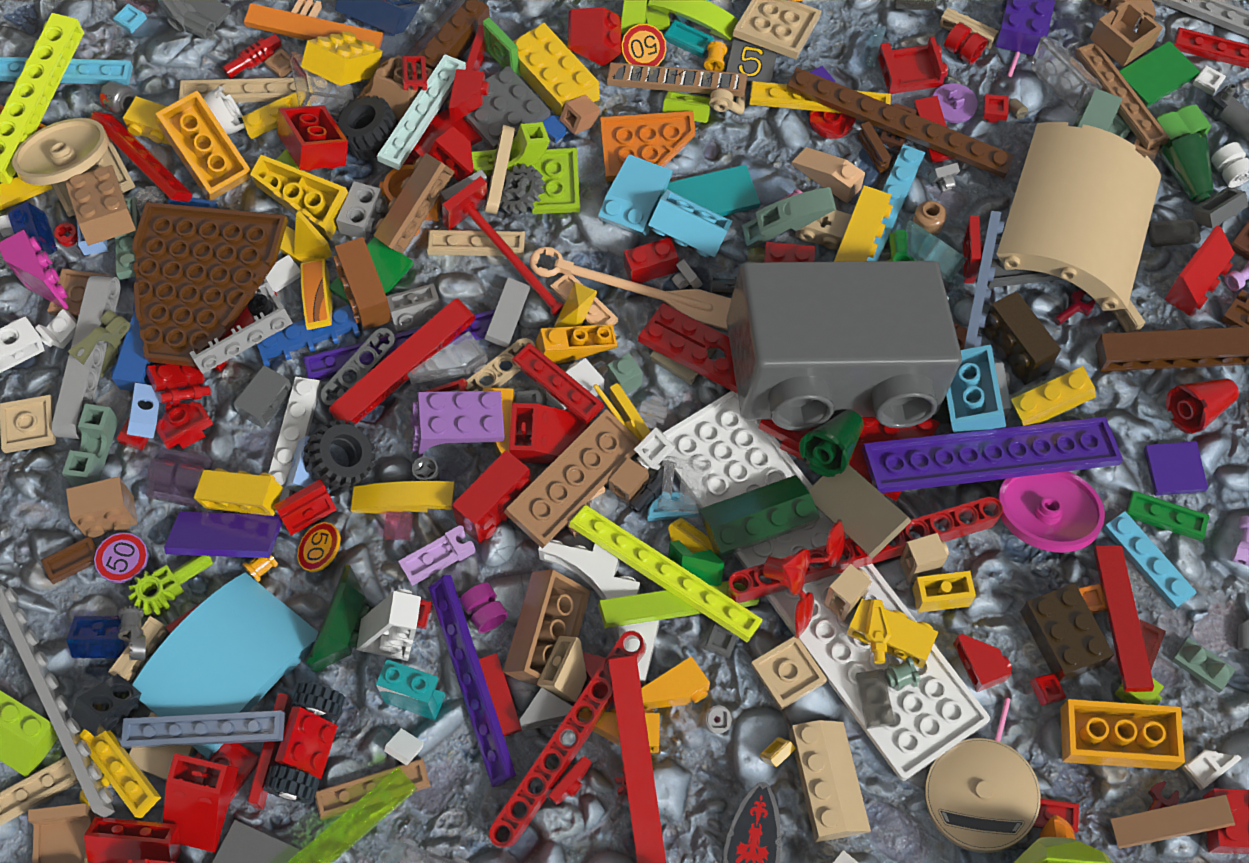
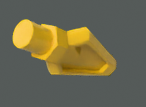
M882 600L870 601L865 637L871 644V652L874 653V663L876 664L885 663L886 644L892 637Z

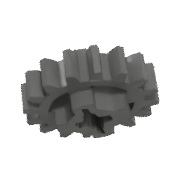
M522 164L520 169L515 165L512 172L506 170L507 176L504 180L499 206L509 214L512 212L514 215H518L519 211L525 214L527 207L533 209V203L541 201L538 195L545 192L541 188L545 185V182L541 179L543 176L532 165L527 167L525 164Z

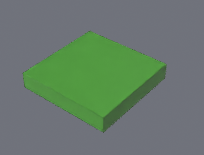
M488 17L483 21L486 52L503 69L510 66L519 76L518 46Z

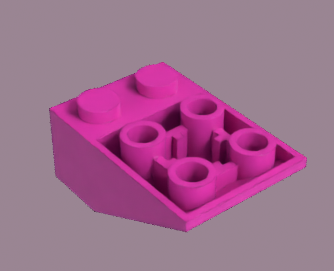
M22 230L1 241L0 252L4 261L28 290L64 309L69 308L65 300L68 295L63 286L57 284L60 277L55 269L49 266L53 264L46 251H40L42 248L34 236L30 238L25 230Z

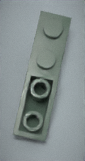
M826 187L800 193L757 211V218L742 225L747 247L753 249L790 228L797 231L835 211L836 207L831 188Z
M136 197L125 198L137 231L140 221ZM136 231L114 237L116 274L119 280L136 277V273L133 270L135 253L132 250Z

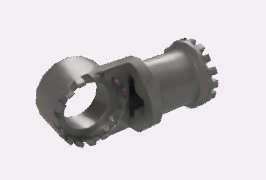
M126 606L125 609L122 608L118 612V616L121 619V629L118 632V637L129 642V645H131L129 647L131 649L129 654L132 655H129V660H145L146 637L143 629H141V618L144 616V611L139 609V607L136 608V606L133 608L129 606V609Z

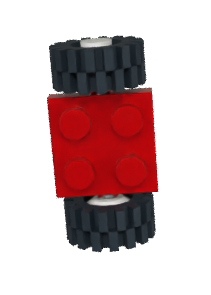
M305 682L297 684L291 702L292 709L283 734V741L280 743L275 758L276 762L290 769L282 766H271L263 788L264 791L276 797L292 800L293 802L313 803L319 784L318 779L322 778L338 727L327 720H339L346 698L342 693L318 684H307Z

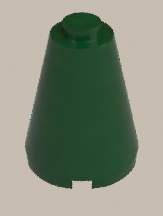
M1199 133L1186 135L1172 141L1173 146L1169 149L1166 146L1162 147L1159 150L1161 159L1191 201L1196 200V203L1209 199L1210 194L1214 192L1206 134L1203 133L1201 137Z
M845 410L806 433L799 443V452L802 459L806 457L809 461L808 467L815 473L825 477H835L836 474L843 473L849 464L864 427L863 419L855 411Z

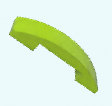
M649 0L647 6L665 14L672 12L711 29L709 33L731 41L734 29L738 23V19L732 14L707 0Z

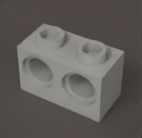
M353 182L336 219L341 234L356 238L364 237V240L368 239L370 232L373 233L375 230L378 214L382 213L385 207V199H383L381 188Z

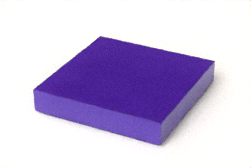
M1197 441L1153 444L1144 447L1154 496L1198 493L1208 490Z

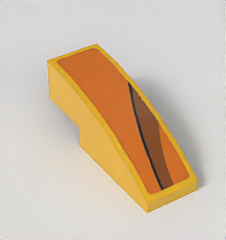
M325 258L301 263V290L306 328L310 330L332 325V293L330 290V273Z

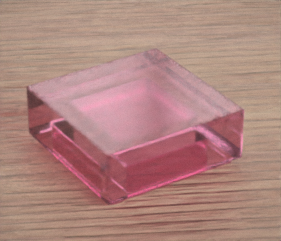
M386 512L384 539L411 541L413 514Z

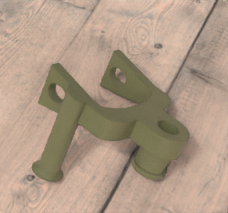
M112 310L105 312L101 317V322L107 326L106 328L96 327L87 337L67 351L84 365L99 341H107L108 347L100 373L101 378L108 367L114 364V358L119 353L120 340L128 332L131 325L123 316H117ZM84 349L83 354L81 356H77L79 350Z

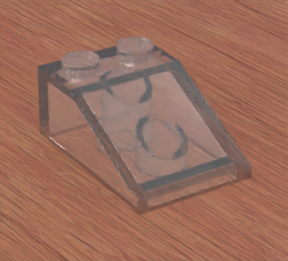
M290 52L289 56L299 107L324 105L330 115H341V110L345 109L347 104L352 103L354 100L351 84L338 86L302 68L301 63L304 54Z

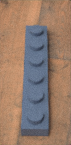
M991 211L964 349L981 346L982 336L977 335L979 327L984 328L987 313L982 312L983 304L989 305L991 290L987 289L988 281L993 282L996 267L991 266L992 258L998 259L997 251L999 244L995 243L997 236H1002L1004 222L1000 221L1001 212Z
M260 711L124 718L121 747L142 748L283 741L285 712Z

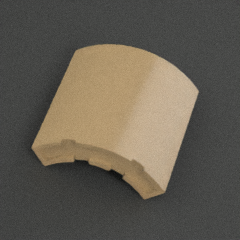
M1068 122L1037 123L997 251V256L1005 269L1032 270L1051 274L1067 280L1086 291L1096 300L1103 311L1127 309L1161 179V174L1155 164L1147 155L1142 156L1135 150V145L1103 129L1084 124L1082 128L1068 126Z

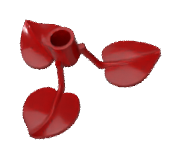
M837 519L838 521L833 525L828 534L826 554L823 557L810 558L809 550L803 548L792 557H787L786 560L769 556L766 559L763 570L764 577L779 580L780 585L788 587L791 594H798L800 597L795 610L796 635L794 638L796 639L808 627L814 611L813 594L810 592L805 594L801 590L805 582L806 571L809 563L829 561V566L834 567L839 562L845 545V532L841 519Z

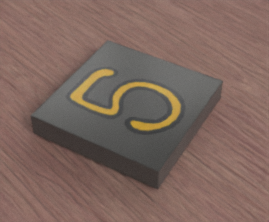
M733 40L726 72L747 74L746 85L751 86L752 81L771 83L777 52L752 43Z

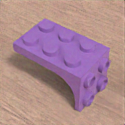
M501 391L418 392L417 402H412V413L410 414L411 428H414L412 452H417V459L423 457L424 452L430 447L444 443L503 442L505 436Z

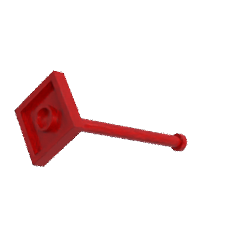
M481 176L442 204L443 224L448 230L470 216L551 308L550 312L553 316L561 312L564 306L563 303H558L477 211L486 203L487 182Z
M969 216L962 241L964 283L974 284L984 250L980 235V216Z

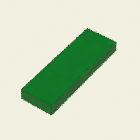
M1134 490L1130 493L1126 513L1134 520L1198 541H1202L1205 537L1210 516Z

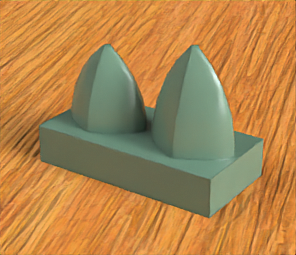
M1190 638L1184 641L1172 659L1173 663L1218 693L1224 689L1236 670Z

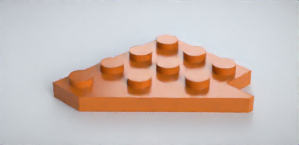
M693 111L600 117L605 180H615L629 154L664 167L695 136Z

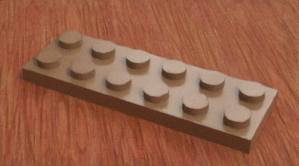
M606 409L505 509L504 513L543 549L609 481L626 459L633 457L636 453L634 449L642 441Z

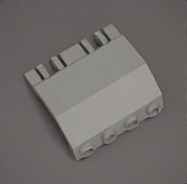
M266 278L259 287L260 292L256 291L254 296L258 294L265 295L273 303L272 313L264 316L261 312V319H258L257 315L254 316L251 313L255 320L254 323L243 329L238 325V332L233 328L231 329L233 333L231 336L220 342L215 338V345L209 341L210 347L197 355L194 350L191 351L192 359L203 374L293 324Z

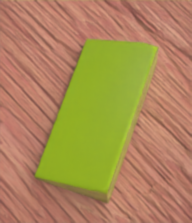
M667 91L662 113L693 111L694 121L707 123L711 110L710 98Z

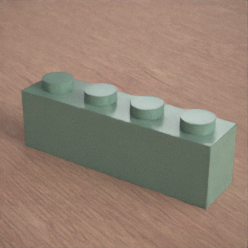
M1096 88L1092 97H1086L1082 107L1085 110L1084 115H1078L1074 127L1082 128L1084 124L1109 131L1123 98Z

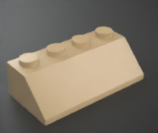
M818 720L792 725L789 734L791 742L796 748L794 755L815 843L870 833L871 830L844 722Z

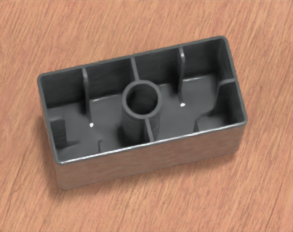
M938 262L744 263L739 268L726 323L740 412L744 419H772L781 428L798 431L817 427L845 410H852L861 417H876L880 424L887 427L904 428L923 423L931 418L932 415L938 413L962 362V355Z

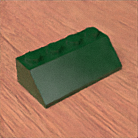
M797 475L698 510L713 550L719 558L814 525L820 519L810 492Z

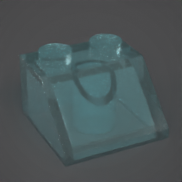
M909 220L907 223V254L914 258V261L938 262L942 278L951 283L967 258L913 221Z

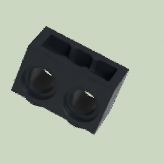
M116 674L77 697L71 718L96 737L104 731L112 730L124 718H131L139 708L138 702L142 693L119 674Z

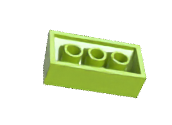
M0 690V761L27 778L34 773L59 738L49 720Z

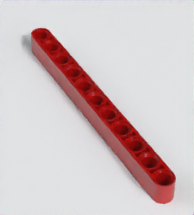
M986 497L912 519L892 539L896 545L891 546L887 544L873 559L861 551L859 546L850 538L845 539L842 554L847 560H839L834 567L829 566V561L819 562L822 566L820 568H814L809 563L804 584L843 573L850 564L855 568L863 567L902 555L907 542L919 539L912 537L909 533L911 531L917 532L921 538L938 533L940 540L946 542L992 528L1003 512L1002 503L994 497ZM983 510L991 511L993 516H988ZM959 517L966 518L969 523H963ZM934 524L942 525L945 531L936 529ZM826 545L809 550L810 558L823 557L826 554ZM765 563L733 573L728 581L727 596L737 603H743L789 588L780 585V581L771 579L772 582L770 583L761 582L759 577L764 576ZM736 583L743 584L746 590L738 591L733 585Z

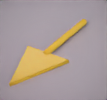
M594 384L593 388L613 415L641 440L633 420L625 422L600 387Z

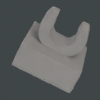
M958 163L936 168L928 175L931 183L939 181L940 188L944 192L956 186L953 177L960 170Z
M684 259L676 264L681 273L676 274L672 281L679 290H684L689 284L694 289H698L703 285Z

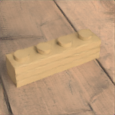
M946 9L941 17L940 27L951 31L956 24L962 22L972 28V34L978 32L988 39L986 48L990 49L999 31L984 25L980 21L971 19L967 15L958 13L954 9Z
M150 616L141 628L146 637L145 660H129V655L132 654H129V651H131L129 647L131 645H128L108 672L112 676L119 674L126 681L131 682L138 668L145 664L147 656L154 652L159 640L166 636V626Z

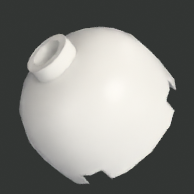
M218 86L204 97V101L226 134L230 135L245 127L244 123L240 124L238 119L242 118L243 115L231 95L225 96L222 93L225 89L222 86Z

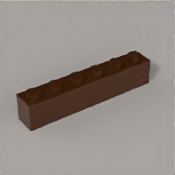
M1233 325L1228 328H1216L1210 326L1203 329L1181 328L1170 331L1166 329L1148 332L1133 330L1127 333L1108 331L1101 334L1095 344L1100 372L1249 365V327Z

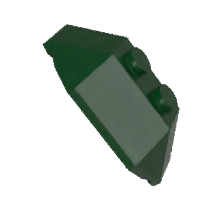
M345 564L342 574L306 664L313 672H317L351 655L353 648H357L361 619L371 611L366 596L350 565Z

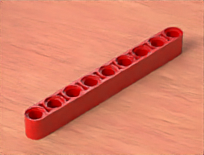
M627 631L619 638L489 830V838L494 845L509 848L519 840L548 797V794L555 787L612 703L614 697L608 659L637 655V662L639 663L646 652V642L638 632ZM630 639H638L640 641L639 648L634 652L626 650V644ZM606 685L608 687L607 695L601 699L596 698L594 695L596 687ZM584 708H590L592 711L591 719L587 722H580L579 712ZM573 731L576 735L575 742L570 746H565L563 744L564 734ZM551 755H557L560 760L558 767L554 770H549L547 767V759ZM540 778L543 782V789L540 793L533 794L530 785L534 779ZM524 802L527 812L523 817L517 818L514 808L518 803ZM503 826H507L510 830V837L506 842H501L498 838L499 829Z

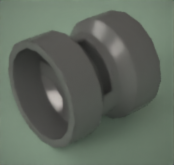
M423 456L414 461L412 472L415 481H440L438 466L433 458Z

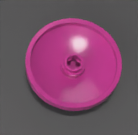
M1069 471L1006 478L997 498L1003 506L1000 518L1010 532L1023 542L1045 551L1072 552L1085 548L1097 538L1105 519L1104 506L1097 492L1085 480Z

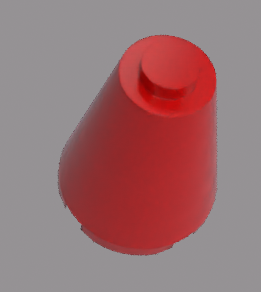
M1229 378L1177 385L1167 393V412H1172L1174 418L1171 420L1182 432L1187 434L1201 432L1238 399V386Z

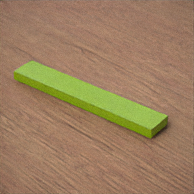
M728 581L721 582V586H712L727 596ZM736 583L733 585L738 591L746 590L743 584ZM667 590L599 600L598 603L605 628L702 614ZM759 598L738 604L743 607L758 605Z

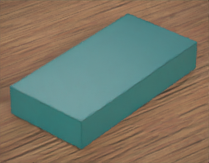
M677 20L672 22L664 34L666 42L701 58H704L708 52V44L714 42V37Z

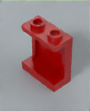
M934 36L929 37L927 45L892 50L889 42L880 44L877 59L888 94L942 86L948 70L946 63L942 62L941 47L936 43Z

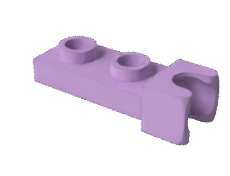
M459 525L446 532L443 537L398 561L411 586L454 562L461 561L474 554L475 547L472 541L463 544L459 543L460 540L465 538L463 526Z

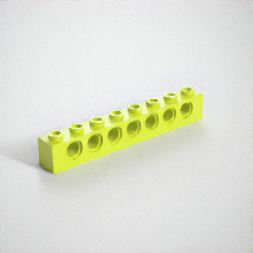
M51 13L48 21L43 26L39 39L35 41L30 57L25 61L20 77L15 81V87L11 95L6 99L5 107L0 114V182L11 183L16 173L12 165L14 153L28 137L36 132L84 35V31L76 18Z

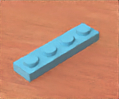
M1126 511L1103 527V530L1117 546H1122L1124 554L1173 610L1197 593Z

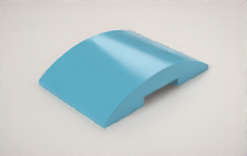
M245 572L214 592L175 628L143 667L132 686L142 693L140 701L158 717L249 712L283 675L287 677L311 652L318 631ZM223 744L192 746L209 760Z

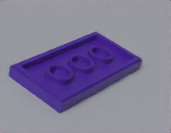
M179 511L164 546L165 554L270 558L283 521L279 515Z

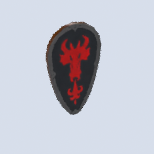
M757 783L741 801L727 834L723 850L724 863H780L781 828L779 810L775 796L767 783Z

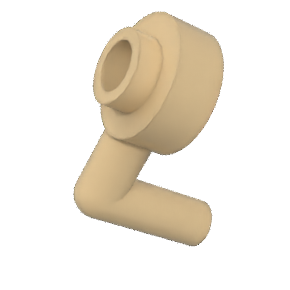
M724 89L714 90L710 94L709 104L718 112L731 110L736 114H743L746 90L744 97H736V102L733 101V94L730 91Z

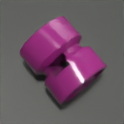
M488 582L472 587L460 598V603L466 613L472 614L471 621L478 633H486L495 629L508 617V613L502 603L495 601L497 595Z

